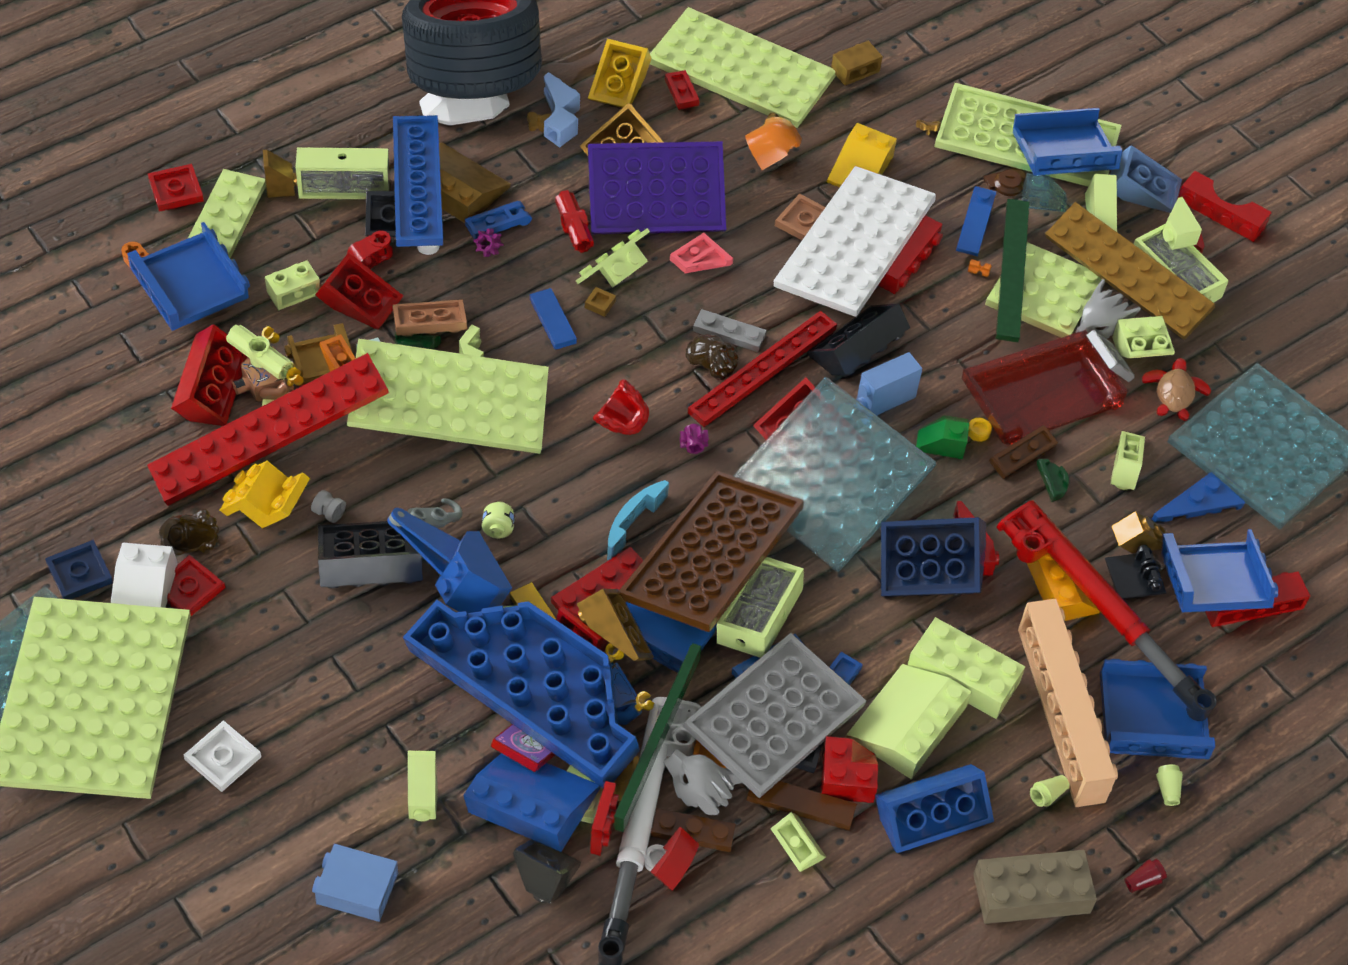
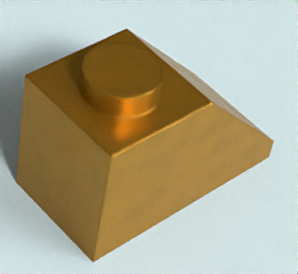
M263 150L268 198L295 196L294 186H297L296 173H293L292 163L269 150Z

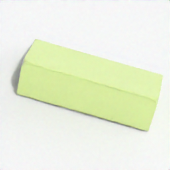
M789 813L771 828L800 872L826 858L819 845L796 814Z

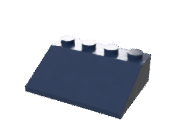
M979 517L881 522V596L981 593L986 552V522Z

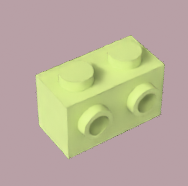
M308 260L265 276L267 293L278 311L315 297V294L320 289V279Z

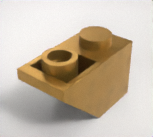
M1135 511L1112 526L1118 545L1130 553H1137L1138 547L1141 545H1147L1151 550L1162 549L1163 534L1166 531L1161 524L1154 523L1147 516L1144 517Z

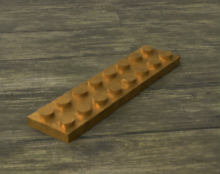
M1076 202L1045 233L1047 239L1098 277L1105 279V282L1152 317L1163 316L1166 327L1183 340L1215 308L1214 302Z

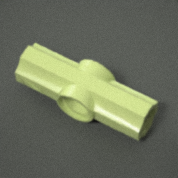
M242 325L233 326L226 336L227 342L249 357L253 366L264 368L277 379L284 380L287 371L293 367V362L272 348L267 338L256 336Z

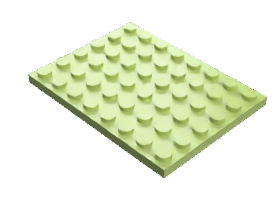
M34 597L0 723V786L151 799L189 626L190 610Z

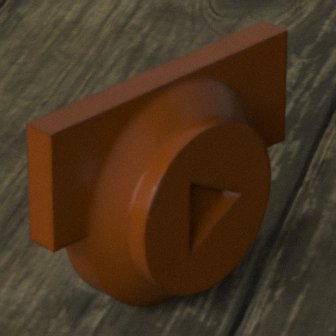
M1014 168L985 175L983 179L989 189L995 188L997 192L1005 196H1016L1023 191L1024 181H1027L1028 177L1022 169Z

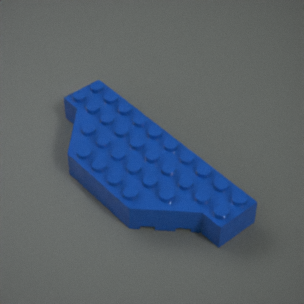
M436 600L403 636L411 653L602 788H604L605 781L613 783L640 751L637 738L618 725L613 669L608 655L529 601L518 603V606L503 608L502 605L482 608L480 612L467 613V611L456 613Z

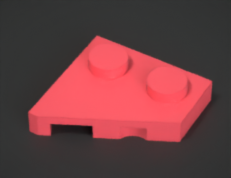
M702 233L671 253L670 261L684 273L731 266L733 264V257L705 233Z

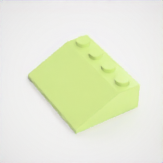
M902 664L846 734V738L855 740L873 752L877 758L912 779L966 709L971 691L949 677Z

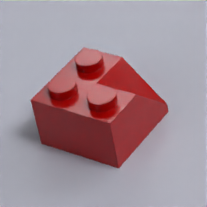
M826 736L822 752L821 793L846 801L874 803L878 788V762L876 755L853 739Z

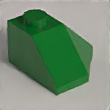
M944 415L919 429L915 451L963 459L968 440V419Z

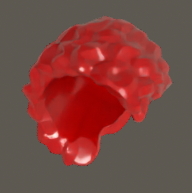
M622 379L610 399L594 415L593 420L612 432L632 435L639 433L647 423L649 408L640 392L627 380Z

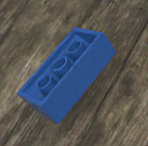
M972 764L875 795L880 821L896 853L994 822L985 772Z

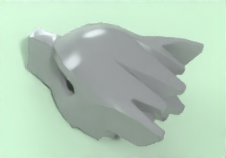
M1102 279L1084 306L1080 326L1076 330L1074 339L1079 343L1088 340L1087 334L1092 330L1108 339L1113 335L1119 319H1131L1141 308L1137 307L1127 311L1128 303L1121 304L1123 301L1121 293L1111 296L1112 290L1101 292L1105 283V279ZM1106 326V328L1103 330L1096 329V327Z
M676 749L663 762L673 777V784L678 798H681L687 806L695 808L699 806L707 815H718L720 811L717 807L720 805L727 806L729 804L727 799L732 797L729 789L733 790L735 784L742 783L730 770L720 767L704 755L686 756ZM684 774H686L689 783L683 781Z

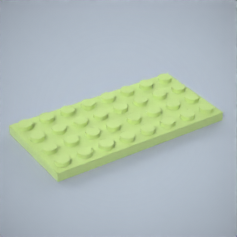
M689 7L650 53L652 58L650 65L669 73L686 70L692 83L763 114L775 113L779 117L789 120L796 128L800 126L836 77V72L831 67Z
M955 83L934 147L1032 172L1013 134L1015 114L1061 111V109ZM1098 119L1111 146H1116L1121 125ZM1110 170L1050 174L1045 176L1089 186L1094 174L1108 175Z
M358 338L356 358L366 353L369 354L389 393L349 413L347 426L541 453L549 367Z

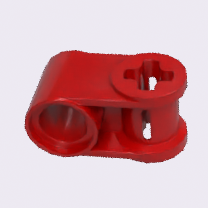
M376 231L372 235L353 243L348 248L347 253L349 252L371 269L391 258L393 254L392 247L389 245L391 237L386 231Z

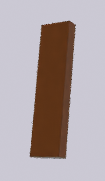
M778 781L760 798L750 789L747 795V801L787 813L792 812L797 816L848 831L850 830L857 806L853 802Z

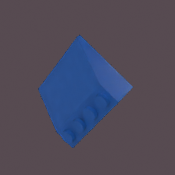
M501 753L476 775L463 797L469 813L562 852L601 786L548 763L544 764L536 772H533Z

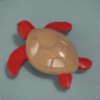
M1178 358L1173 363L1172 370L1169 372L1152 370L1142 376V383H1158L1157 394L1163 403L1157 409L1158 416H1164L1170 410L1177 412L1181 420L1187 421L1190 415L1186 408L1193 402L1195 391L1205 396H1209L1211 393V388L1206 382L1200 378L1189 376L1186 372L1187 365L1185 359Z

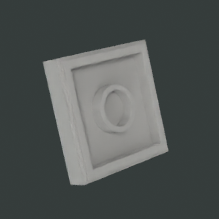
M1094 330L1087 334L1093 346L1113 372L1128 382L1135 378L1134 373L1113 343Z

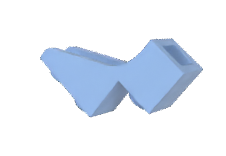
M548 72L544 76V95L552 115L544 121V137L558 147H561L578 134V118L574 114L580 110V94L563 83L561 79Z

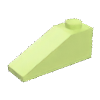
M1125 431L1121 432L1111 477V484L1119 489H1135L1142 467L1144 436Z
M408 751L409 819L417 821L436 819L438 792L436 751Z

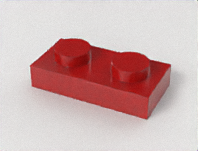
M686 70L665 74V82L678 110L699 106L698 95Z

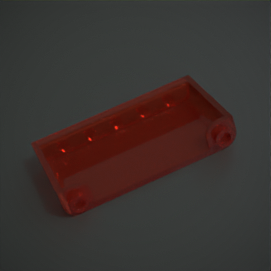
M1086 330L963 370L962 380L1003 444L1012 445L1042 425H1045L1048 430H1052L1111 409L1116 410L1123 405L1128 391L1116 373L1107 366L1087 337L1088 332Z

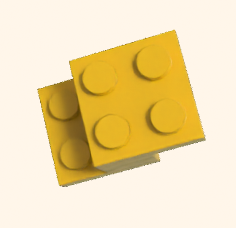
M269 461L259 465L254 464L250 469L242 470L234 478L235 485L224 495L222 499L224 503L220 511L229 516L240 510L261 528L267 527L290 515L310 478L303 472L294 477H287Z

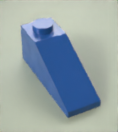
M977 186L974 187L956 251L978 257L992 212L996 191Z

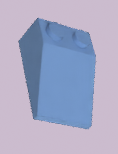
M1132 145L1122 152L1120 168L1111 170L1110 175L1117 176V197L1123 201L1171 213L1178 198L1182 179Z

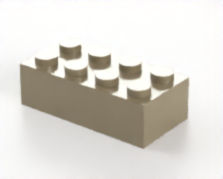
M1085 850L978 860L973 874L984 924L1090 914L1097 900Z

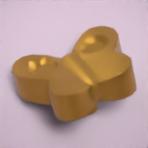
M529 112L527 114L529 131L539 129L544 133V121L551 114L541 116L535 112Z
M916 120V127L920 128V130H926V135H930L931 131H939L941 126L939 121L930 123Z

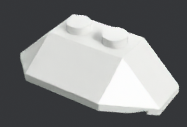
M428 93L420 100V106L423 116L438 115V123L456 125L493 119L505 108L509 107V100L507 94L479 99H455Z

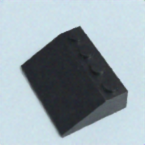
M388 521L318 525L320 587L338 588L346 585L361 587L366 584L378 583L380 585H388L391 582L414 583L423 580L421 555L401 534L389 525Z

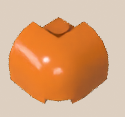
M782 117L768 118L763 126L745 135L747 144L761 170L788 156L789 150L793 147H799L802 141L796 127L789 120Z

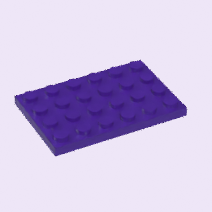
M723 141L588 144L591 234H632L637 229L642 232L647 228L650 231L649 233L726 231Z

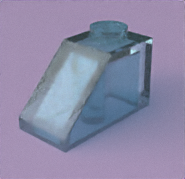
M1031 173L1026 174L1022 190V201L1030 202L1029 208L1066 212V192L1049 175L1034 176Z

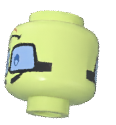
M504 502L489 504L484 509L482 518V529L485 534L496 539L509 536L514 528V510Z

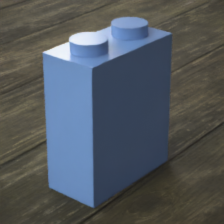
M910 352L862 373L856 404L858 409L864 412L869 419L916 398L923 368Z
M334 844L331 853L327 852L323 859L322 868L324 870L321 877L317 876L313 884L312 892L315 893L316 904L380 922L398 875L397 861Z

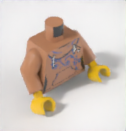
M267 326L263 329L262 336L267 338L269 343L275 344L280 340L279 334L274 332L273 328ZM248 357L241 364L243 378L233 381L232 384L237 395L250 390L256 401H263V399L276 400L293 391L294 384L300 386L303 384L304 379L300 376L301 371L296 367H292L287 371L284 380L277 379L264 368L253 366Z

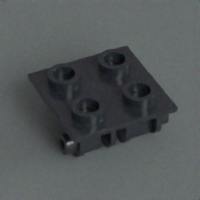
M1147 545L1139 546L1136 554L1105 557L1114 588L1122 599L1167 593L1152 550Z

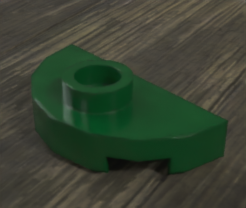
M395 332V343L435 349L441 344V336L429 334L402 336L396 335Z
M1038 459L1037 466L1051 502L1060 500L1066 494L1070 483L1067 471L1063 466L1059 467L1051 463L1049 459Z

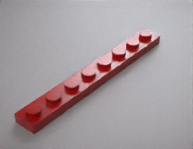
M819 311L689 406L688 414L703 427H706L833 333L837 328V323L822 311Z

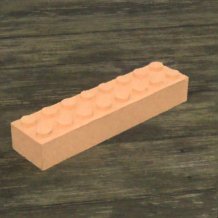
M1057 599L1028 602L1018 631L1065 777L1070 784L1069 789L1075 807L1106 803L1113 784L1118 778V771L1116 765L1111 762L1109 744L1103 739L1102 723L1100 718H1096L1094 699L1092 695L1088 694L1086 688L1087 679L1085 674L1081 673L1078 652L1073 650L1072 634L1069 629H1066L1064 623V610L1059 608Z

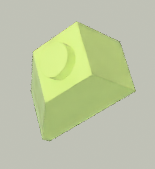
M1183 197L1178 198L1163 229V238L1168 242L1172 250L1197 245L1202 231Z

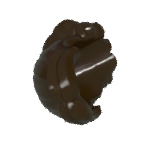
M704 334L697 336L687 345L685 354L690 364L702 365L710 370L712 377L725 379L733 373L738 365V355L735 352V347L731 343L724 342L717 335Z
M207 509L198 510L193 515L183 514L170 517L159 528L160 546L172 547L175 555L190 553L198 549L203 553L207 549L212 550L219 538L217 535L219 527L216 525V518L210 516Z

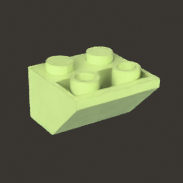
M1163 316L1119 319L1117 321L1112 338L1121 356L1140 358L1174 355L1175 351Z

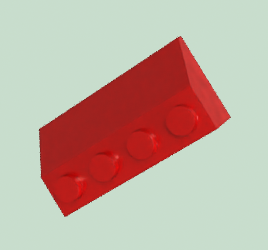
M214 324L195 335L171 409L191 422L224 426L227 424L236 395L232 382L241 378V364L245 362L247 356L228 343L226 339L228 334Z

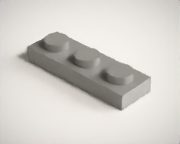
M701 309L693 325V332L702 335H717L724 342L755 352H759L767 331Z

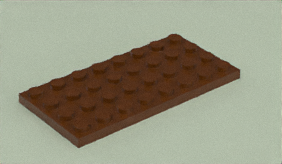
M716 471L618 591L619 595H621L625 602L710 632L804 508V500Z

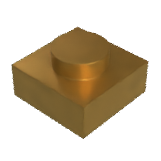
M595 287L585 301V308L605 317L615 304L616 295Z

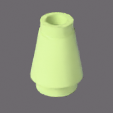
M1178 765L1160 766L1156 774L1164 804L1168 806L1180 804L1183 773Z
M1059 775L1034 783L1030 789L1032 801L1039 807L1050 806L1069 789V781L1064 775Z

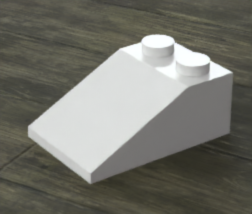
M122 543L115 566L111 603L165 608L168 601L167 595L168 593L170 594L175 577V568L178 564L173 548L170 546Z

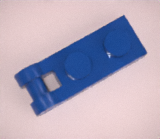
M515 201L466 218L465 226L473 239H477L480 236L478 231L486 232L488 228L494 229L493 234L517 225H528L532 221V217L527 211H524L525 206L521 201Z

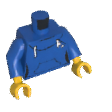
M609 643L605 651L613 669L618 725H627L642 713V709L646 711L652 710L654 702L651 700L646 701L651 695L645 691L637 695L618 663L613 664V660L622 659L624 653L618 650L613 655L616 647Z

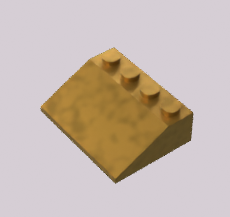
M628 103L584 141L580 147L588 156V144L660 143L663 140L633 106Z
M439 143L442 209L465 223L466 218L481 214L511 187V183L446 144Z

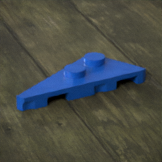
M1210 472L1154 513L1152 520L1154 522L1172 521L1173 517L1185 515L1186 518L1203 516L1207 513H1221L1222 509L1231 507L1239 510L1243 508L1245 501Z

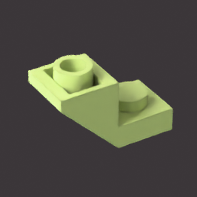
M474 325L468 328L459 340V354L484 357V352L479 350L481 344L480 328Z

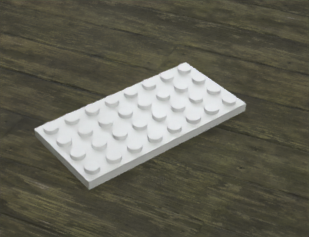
M855 166L776 276L774 287L857 317L934 203L936 194Z

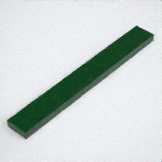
M1007 199L995 338L997 340L1019 342L1030 204L1028 201Z
M692 643L689 647L614 815L615 830L624 832L700 661V645Z

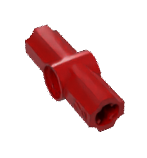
M568 190L561 191L559 195L555 196V203L561 215L563 231L565 234H569L575 250H578L580 253L587 252L593 247L594 241L588 229L586 213L584 209L580 210L574 193Z

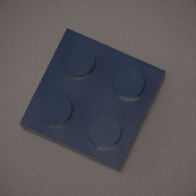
M94 540L45 558L49 571L63 599L72 600L113 583L111 574Z

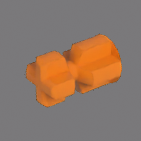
M971 259L967 272L977 274L981 271L982 276L988 277L992 266L987 263L981 266L980 261Z

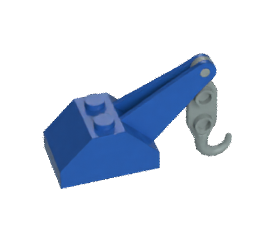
M446 498L441 500L442 503L451 506L454 512H445L440 507L410 508L408 511L401 508L393 509L387 519L389 525L401 534L440 574L435 586L446 605L458 612L467 611V613L482 611V608L500 606L512 590V586L480 532L467 531L460 541L438 529L462 518V509L456 502Z

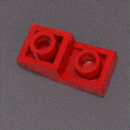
M679 827L663 847L666 853L650 872L668 889L673 891L693 861L699 843L683 828Z

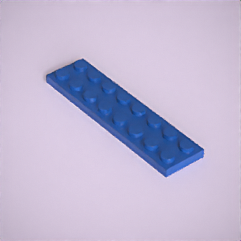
M438 115L393 116L396 247L443 245Z

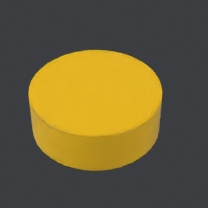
M974 418L969 422L968 436L972 440L982 442L990 437L992 426L989 421L983 418Z

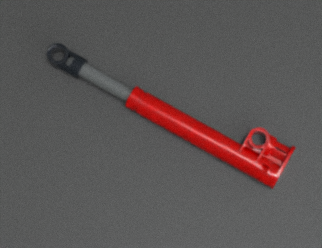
M1034 500L1017 508L998 523L996 528L998 531H1004L1011 538V543L1017 549V557L1022 562L1033 563L1049 554L1114 628L1125 637V640L1131 646L1137 645L1172 684L1174 693L1187 706L1188 716L1195 721L1206 720L1216 706L1217 700L1215 695L1207 689H1202L1190 675L1186 676L1149 635V627L1144 622H1141L1140 617Z

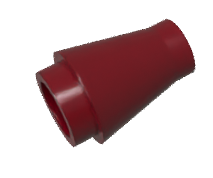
M1148 859L1131 875L1124 878V882L1128 890L1133 893L1137 890L1162 884L1163 880L1167 878V874L1158 859L1152 861Z

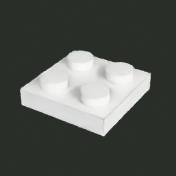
M224 720L184 754L185 761L221 792L261 758V752Z

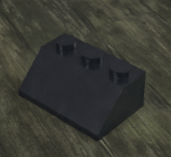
M366 191L365 236H370L376 231H386L390 237H396L395 191Z

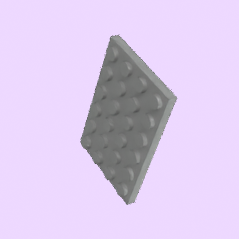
M790 633L684 722L683 728L760 798L822 744L826 736H831L864 707L866 700Z

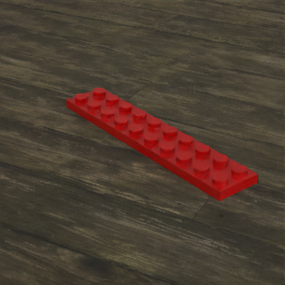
M366 353L151 462L147 466L164 502L169 506L388 394L389 391L369 354Z

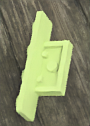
M648 228L642 232L637 229L628 236L629 242L624 244L621 241L612 248L614 253L610 256L605 253L595 260L597 262L595 267L592 268L591 265H588L580 271L581 277L576 280L577 284L584 281L597 270H600L613 288L647 263L648 260L635 242L650 232Z

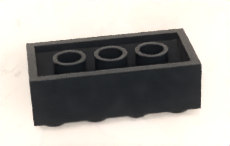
M899 303L871 305L857 315V317H854L815 345L807 353L831 375L846 377L853 374L857 366L869 362L872 359V355L887 349V344L904 336L903 333L910 326Z

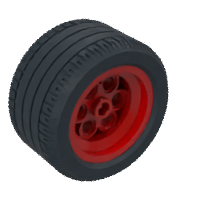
M410 0L403 9L402 25L407 73L411 81L427 93L455 99H479L499 96L526 86L536 77L541 69L539 9L536 0Z

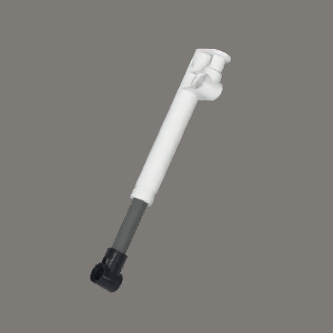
M656 697L652 700L654 708L649 712L640 757L667 697ZM682 700L622 834L616 862L620 868L610 916L605 920L601 940L598 945V962L600 965H621L623 962V953L629 930L627 918L637 872L642 871L644 866V857L647 852L665 767L663 762L676 749L686 756L693 755L696 739L683 728V725L689 717L701 708L697 703ZM684 740L688 743H680L678 741ZM607 950H614L617 952V954L609 956L606 955L604 952Z

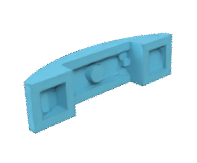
M664 480L650 485L637 493L623 506L616 516L609 533L607 560L618 555L626 545V530L644 509L647 508L654 513L668 497L669 482Z

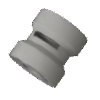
M321 490L311 505L312 512L318 515L323 514L332 523H336L341 518L346 508L345 501L340 498H333L332 494L326 490Z

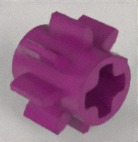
M488 228L486 232L478 231L480 236L473 240L478 247L476 252L484 251V257H490L491 253L498 255V249L500 246H504L500 240L501 234H493L494 229Z
M698 424L687 425L684 431H680V447H686L687 452L691 454L701 453L704 447L709 446L708 430L702 431V427Z

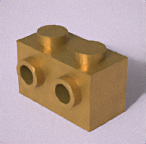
M868 40L833 54L831 68L835 70V75L846 86L880 72L883 56Z

